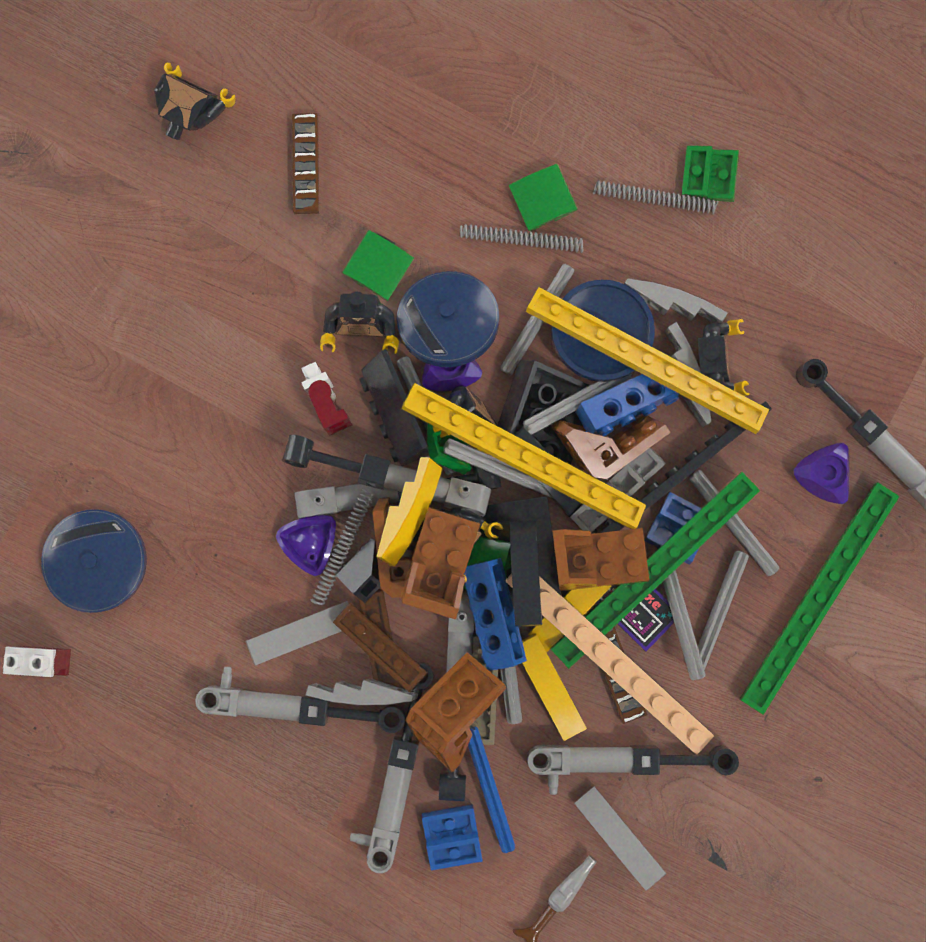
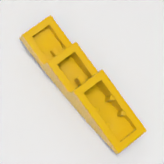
M420 457L415 481L405 482L399 507H389L377 557L390 566H396L411 544L434 497L442 467L429 457Z
M611 586L570 590L563 598L579 613L584 615ZM545 617L542 618V625L535 626L528 633L529 636L537 634L546 652L564 636Z
M535 633L522 640L527 659L522 664L563 741L586 730L584 722L537 634Z

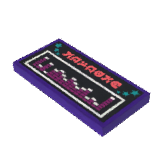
M612 585L596 604L598 605L619 585ZM654 589L618 625L646 652L674 623L668 600Z

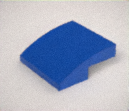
M669 492L644 541L660 548L701 508ZM698 549L684 562L690 565Z
M473 804L421 813L431 871L483 861Z

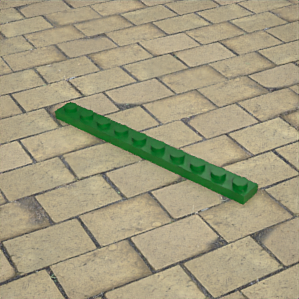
M740 472L647 559L648 582L619 585L585 618L601 633L606 635L760 492L758 487L743 472ZM566 636L551 648L568 669L585 654Z
M878 482L874 483L740 697V701L764 715L900 497L899 495Z

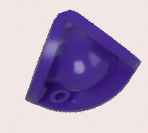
M476 360L456 367H438L426 363L422 384L425 388L434 391H452L457 386L467 387L481 378L482 370Z
M837 443L809 454L794 468L795 478L803 488L816 497L828 502L844 504L848 501L850 468L848 446L844 443Z
M325 515L301 518L281 527L277 531L276 539L283 552L294 564L305 572L318 576L324 571L331 554L336 521L333 517Z

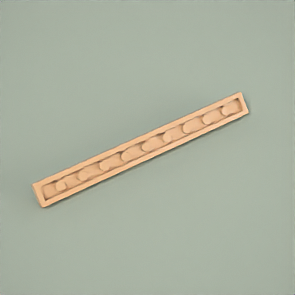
M511 573L505 581L513 588ZM539 576L542 615L697 755L714 735Z

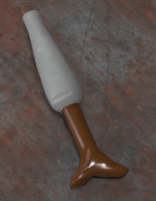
M589 855L551 893L548 898V907L536 922L528 928L513 929V933L518 937L524 938L526 942H537L540 932L556 912H563L570 905L597 861Z

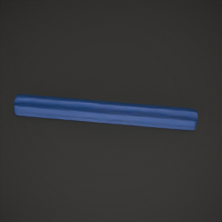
M471 727L470 730L473 735L468 748L498 842L503 853L512 852L515 850V843L477 727Z

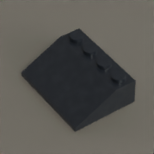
M387 349L382 350L361 369L364 377L359 378L364 392L370 391L373 400L369 404L374 415L380 414L383 424L379 425L384 439L390 438L393 445L392 448H389L394 463L399 461L403 467L419 460L420 457L429 456V450L415 416L401 409L407 397Z
M520 360L498 422V427L515 435L522 427L524 428L523 422L590 385L535 360ZM575 411L559 419L582 425ZM552 424L532 434L549 454L571 465L572 457L552 429Z
M547 496L488 505L485 515L481 517L485 518L484 522L488 524L497 522L502 525L503 530H498L494 526L491 528V533L496 535L498 538L495 539L510 542V522L536 520L539 576L561 595ZM480 529L479 531H481L482 533L481 536L487 537L484 533V530ZM512 568L507 570V578L512 573ZM508 584L511 600L514 606L513 588Z

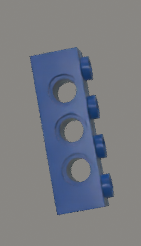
M641 374L580 403L575 413L586 432L606 436L614 430L613 427L619 424L622 427L627 426L640 414L647 416L656 411L657 406L663 403L665 406L674 403L679 399V393ZM648 388L655 390L657 395H652ZM626 399L633 400L636 406L629 405ZM604 409L611 410L614 416H608Z
M501 558L467 566L464 573L467 581L464 585L467 589L469 607L473 612L476 624L475 630L480 640L482 659L486 664V668L489 671L514 667L527 661L519 627H515L514 607L508 584L505 581L506 576Z

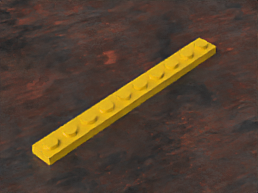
M540 287L526 309L527 313L754 434L759 432L769 409Z
M416 383L412 385L401 408L404 411L630 529L638 527L646 507L642 502Z

